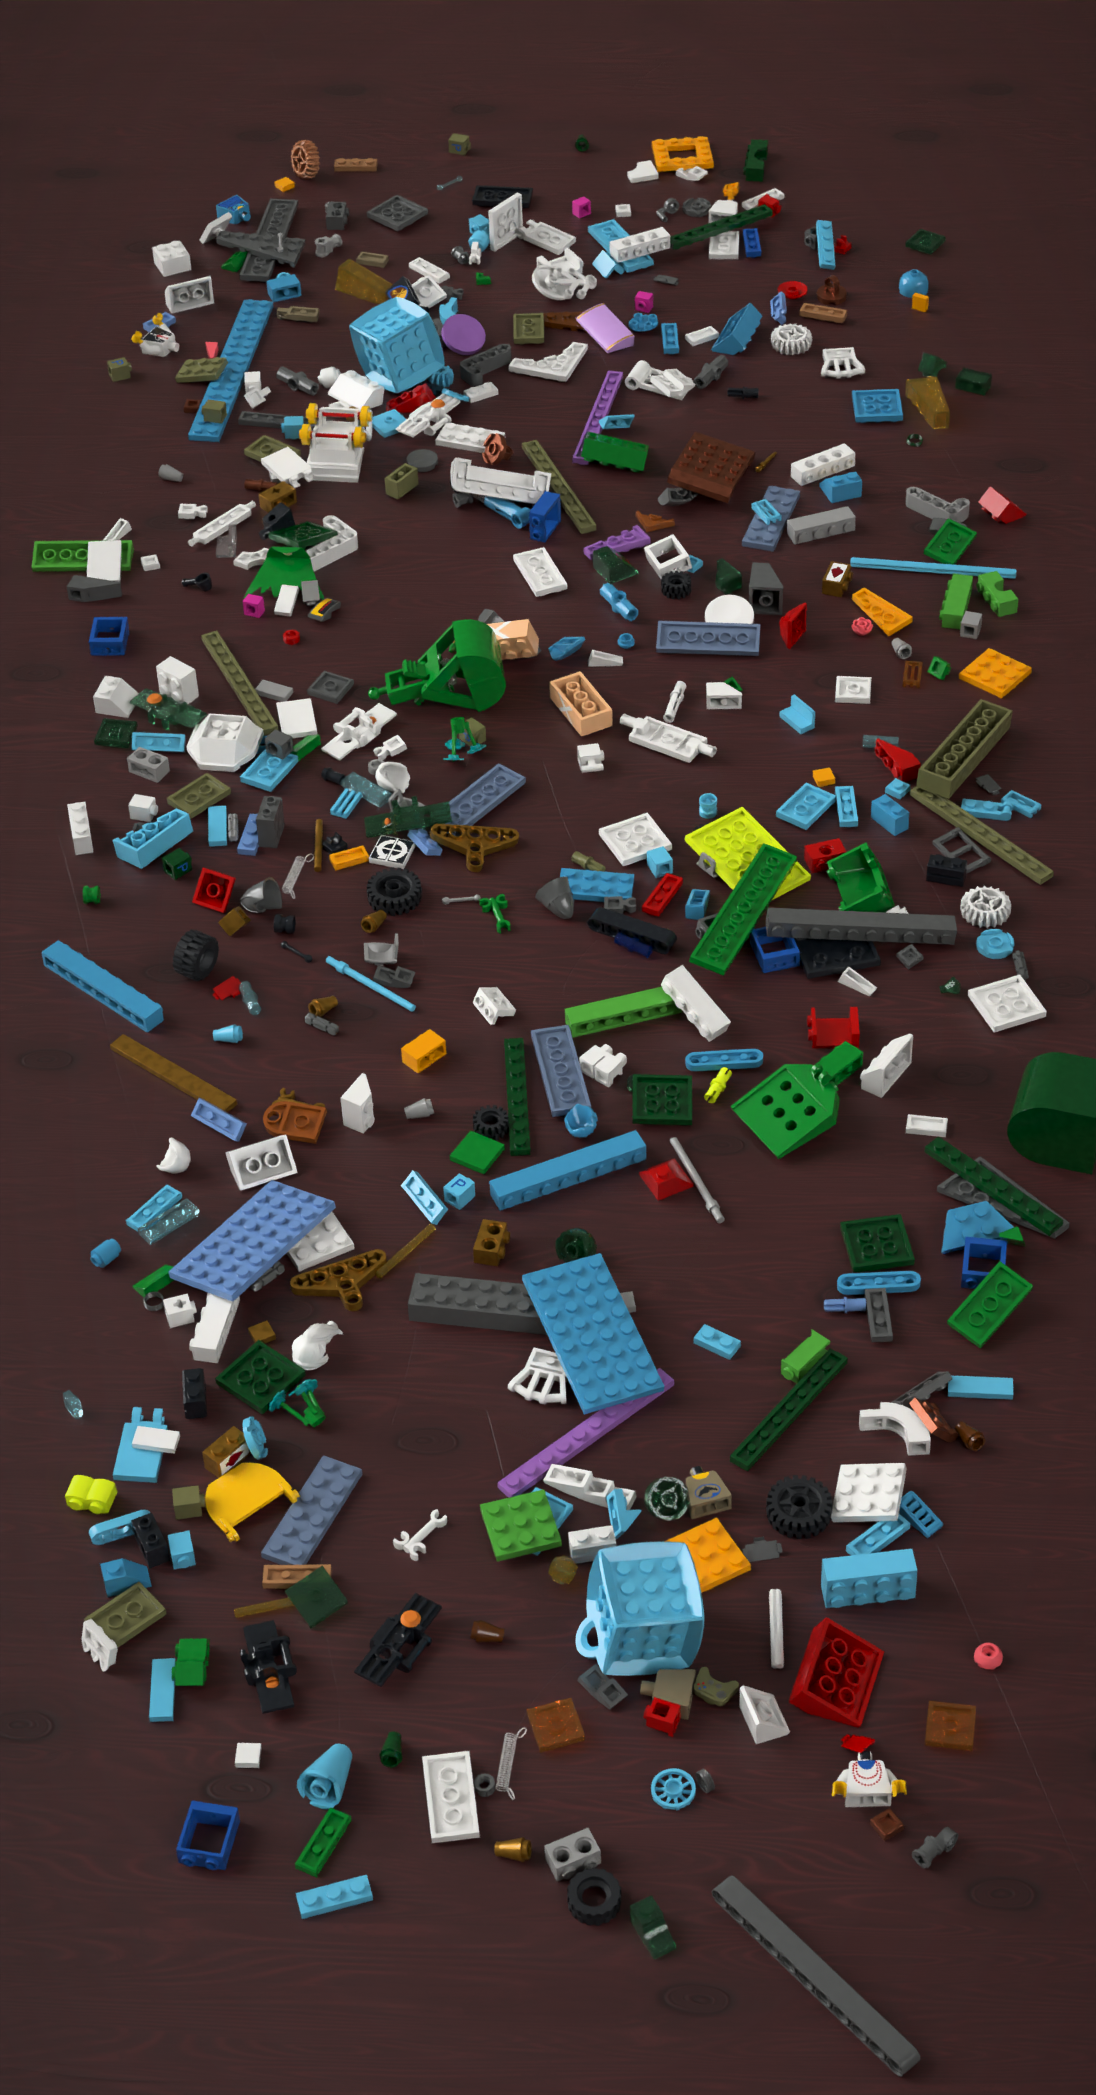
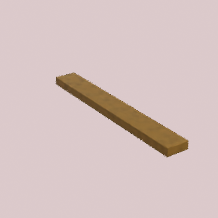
M124 1034L110 1044V1048L114 1052L196 1100L202 1098L227 1113L237 1105V1099Z

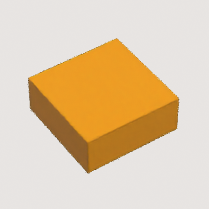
M287 177L275 181V187L282 192L295 187L294 182Z
M914 293L912 296V309L926 312L928 310L929 296Z
M830 767L813 771V778L818 787L835 784V777Z

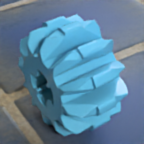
M443 366L430 376L428 381L439 386L450 387L454 380L453 369L449 366Z

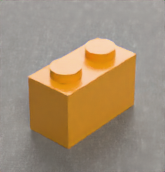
M429 1029L401 1048L402 1062L416 1073H420L447 1054L446 1040Z

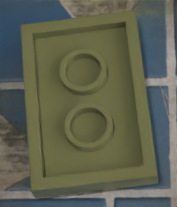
M543 313L513 314L514 344L544 343Z
M227 358L188 359L176 375V382L218 380L228 364Z
M263 435L244 449V455L261 462L262 458L286 447H289L298 456H301V451Z
M206 773L167 797V803L175 809L177 808L188 813L190 819L208 809V807L230 795L231 788Z
M137 1582L84 1618V1622L92 1619L103 1629L110 1640L116 1643L118 1648L167 1613L159 1601L140 1582Z

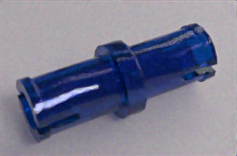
M620 932L617 933L614 939L615 944H619L628 948V951L632 953L637 952L647 958L653 950L652 946H648L639 942L637 938H630Z

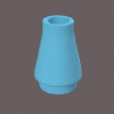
M234 1024L213 1030L214 1041L238 1043V1041L243 1039L242 1028Z

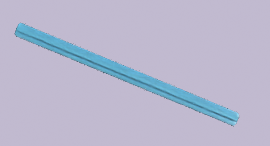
M852 557L850 562L851 567L970 576L998 571L1002 578L1015 579L1017 574L1016 569L871 558Z

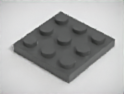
M395 195L369 210L367 217L395 231H400L427 215L428 209L399 195Z

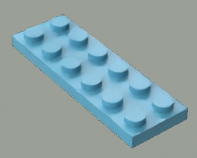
M614 219L588 226V232L609 254L610 241L630 236ZM647 254L619 262V264L628 273L654 265V260Z

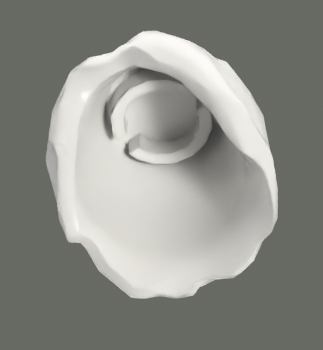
M385 762L379 765L375 778L377 784L386 791L395 792L397 789H400L401 793H404L405 789L409 786L410 775L407 772V767L403 764Z
M171 1137L169 1138L170 1144L165 1158L156 1167L161 1171L177 1174L184 1172L188 1168L191 1156L189 1149L183 1143Z

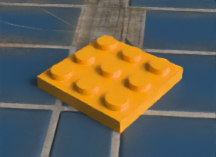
M988 648L959 673V679L999 698H1003L1031 674L1032 667Z
M717 1517L664 1541L687 1544L697 1571L701 1593L751 1570V1564Z

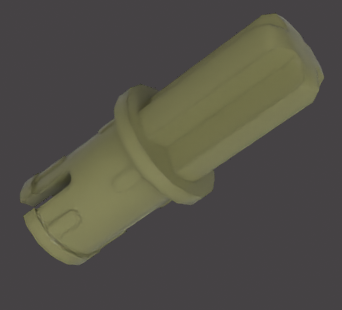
M575 851L572 855L573 859L571 861L581 865L585 870L604 872L606 869L605 866L594 861L591 856H585L578 851Z

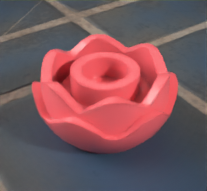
M860 617L853 621L851 627L855 634L865 636L872 631L873 624L870 619Z
M983 1643L976 1648L974 1661L980 1668L993 1670L1002 1663L1003 1653L997 1645Z

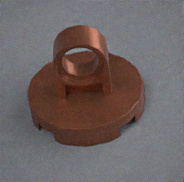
M835 275L826 278L824 286L817 290V300L822 304L830 305V303H835V305H839L846 300L847 291L844 287L840 286L839 280Z
M498 433L490 434L483 444L485 446V453L482 452V457L487 464L497 465L502 459L509 460L514 453L506 445L505 437Z

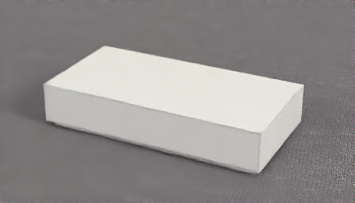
M712 326L686 334L685 340L692 346H696L718 338L719 333Z
M282 585L274 610L275 615L291 617L299 592L298 586Z
M908 1114L906 1133L946 1137L948 1118Z
M137 1426L132 1447L175 1454L180 1439V1432Z

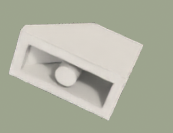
M724 682L706 683L707 709H742V693Z

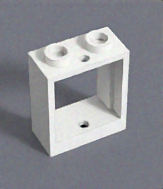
M674 534L644 547L646 558L660 579H662L663 575L665 576V573L669 574L670 571L673 573L678 571L680 573L692 568L689 555ZM674 549L680 554L662 564L656 559V557Z

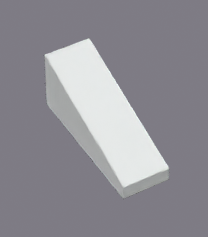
M120 518L103 541L121 539L132 530L129 522Z
M596 650L591 651L588 659V667L623 665L622 656Z
M850 967L842 973L838 981L867 996H871L877 989L876 986Z

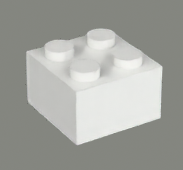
M172 241L168 244L152 247L154 263L163 277L191 270L190 254L181 241Z
M171 656L156 666L160 694L184 707L199 697L194 668Z

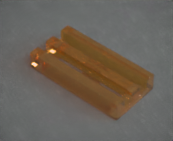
M905 661L903 687H906L907 684L911 688H913V685H916V688H920L923 662ZM912 665L910 680H907L908 666ZM915 666H919L917 680H914Z

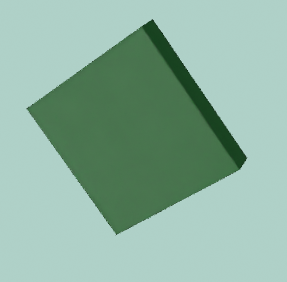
M470 1131L451 1153L450 1161L485 1174L505 1150V1144Z

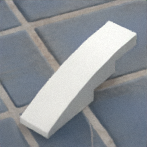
M552 1464L544 1478V1483L564 1493L608 1508L606 1497L614 1489H623V1495L627 1500L626 1510L631 1509L637 1497L634 1490L615 1487L614 1482L611 1480L593 1477L592 1471Z

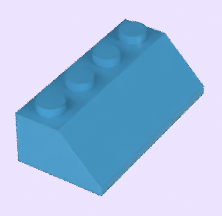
M751 303L729 318L711 350L729 355L743 352L747 347L746 344L751 340L750 337L756 332L755 328L760 325L761 313Z

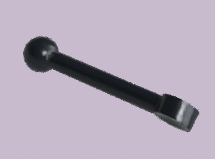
M286 941L281 943L282 948H287L303 957L305 962L309 963L312 961L311 955L303 954L288 945Z

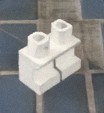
M607 1044L602 1047L594 1045L579 1057L582 1073L592 1079L595 1078L596 1081L609 1088L613 1084V1079L617 1075L623 1074L622 1067L627 1063V1057L621 1052L614 1056L613 1049Z

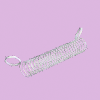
M301 856L296 857L287 876L289 879H286L285 882L290 883H284L293 899H295V894L292 886H294L304 865L303 861L297 860Z
M525 1727L518 1731L516 1738H508L514 1741L506 1740L507 1737L504 1739L502 1753L511 1755L505 1757H510V1759L514 1757L518 1734L521 1730L526 1729ZM527 1729L525 1730V1733H524L522 1736L518 1737V1738L523 1737V1736L526 1734ZM505 1747H506V1748H511V1749L514 1750V1751L509 1752V1751H504V1750H507V1749H505ZM501 1755V1760L505 1761L502 1763L509 1764L503 1766H508L509 1768L502 1767V1764L499 1766V1777H497L496 1787H505L500 1789H506L508 1794H510V1790L513 1798L511 1795L509 1796L514 1800V1793L508 1788L513 1759L510 1761L503 1760L509 1758H503ZM498 1781H500V1782H505L507 1785H506V1786L498 1785V1784H504V1783H499Z

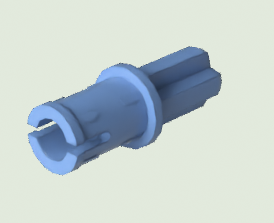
M844 1297V1299L824 1300V1310L826 1312L844 1311L845 1314L849 1311H866V1299H847V1297Z

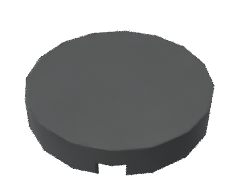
M690 198L683 203V212L691 217L708 215L711 208L710 201L704 198H698V200Z
M416 450L408 454L407 464L416 467L418 472H428L433 470L435 465H438V455L431 450Z

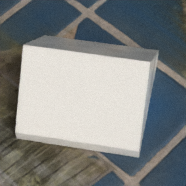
M744 1685L740 1687L739 1707L756 1744L790 1733L774 1695Z

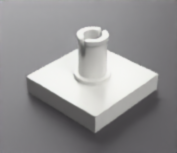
M228 212L209 223L200 238V242L205 244L211 239L218 237L220 231L226 229L232 215Z

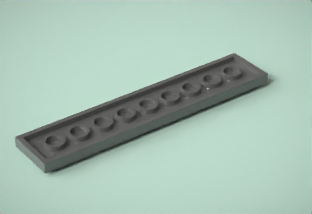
M270 199L256 234L278 237V233L281 232L286 237L299 206L298 200ZM249 251L240 273V280L260 282L270 280L277 260L252 255Z

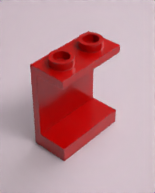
M850 1007L849 1018L816 1019L815 1008H811V1015L807 1016V1027H811V1029H808V1041H812V1049L835 1048L845 1041L859 1048L858 1007Z

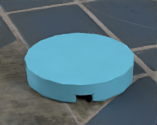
M1000 929L985 930L977 938V950L987 958L1002 959L1012 954L1014 938L1008 932L1007 934L1003 933V930Z
M251 1416L243 1420V1433L251 1454L255 1459L259 1460L267 1456L268 1448H264L266 1437L259 1421L254 1420L255 1417Z

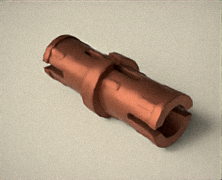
M246 479L244 487L245 489L262 492L278 483L264 481V479Z

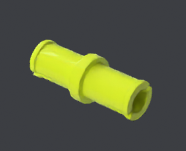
M722 1067L717 1077L712 1079L710 1088L704 1095L706 1101L709 1096L711 1097L708 1101L709 1103H715L719 1094L725 1090L726 1083L732 1076L731 1070L725 1074L728 1068Z

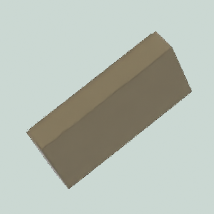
M361 252L356 259V264L384 268L389 261V256Z

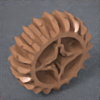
M309 140L296 142L293 145V150H291L293 172L300 179L306 180L315 177L318 174L320 164L319 152H317L315 143Z

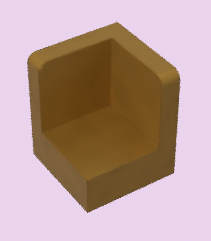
M238 906L218 923L231 936L242 926L248 924L251 919Z

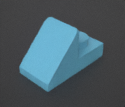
M614 1489L606 1497L610 1523L613 1526L615 1539H618L629 1528L642 1511L626 1510L627 1500L623 1495V1489Z

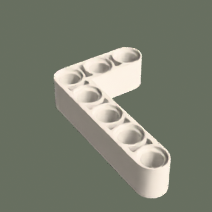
M329 515L324 517L323 526L337 530L338 535L306 550L311 558L313 571L358 549L357 532L335 516Z

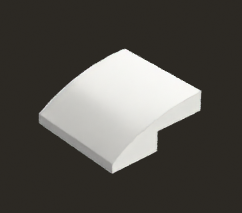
M665 369L663 375L652 376L650 380L668 397L683 394L695 387V384L678 369Z

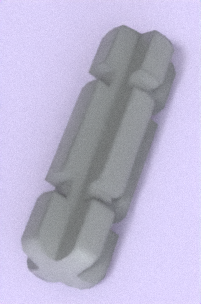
M236 813L228 815V837L230 842L238 840V815Z

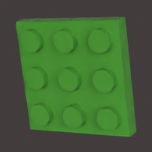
M544 1489L480 1504V1511L497 1562L562 1546V1541Z

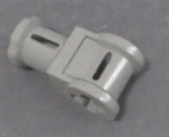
M334 234L331 238L327 236L317 238L315 240L317 245L315 255L326 257L329 253L333 252L334 247L341 246L342 239L340 235Z

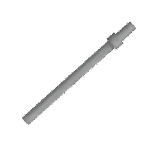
M677 1137L671 1138L670 1143L705 1200L707 1210L710 1214H713L717 1223L724 1222L725 1218L720 1212L719 1204L710 1195Z

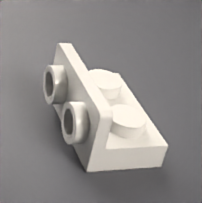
M479 987L473 1001L475 1007L490 1025L495 1024L498 1016H514L516 1011L498 987Z

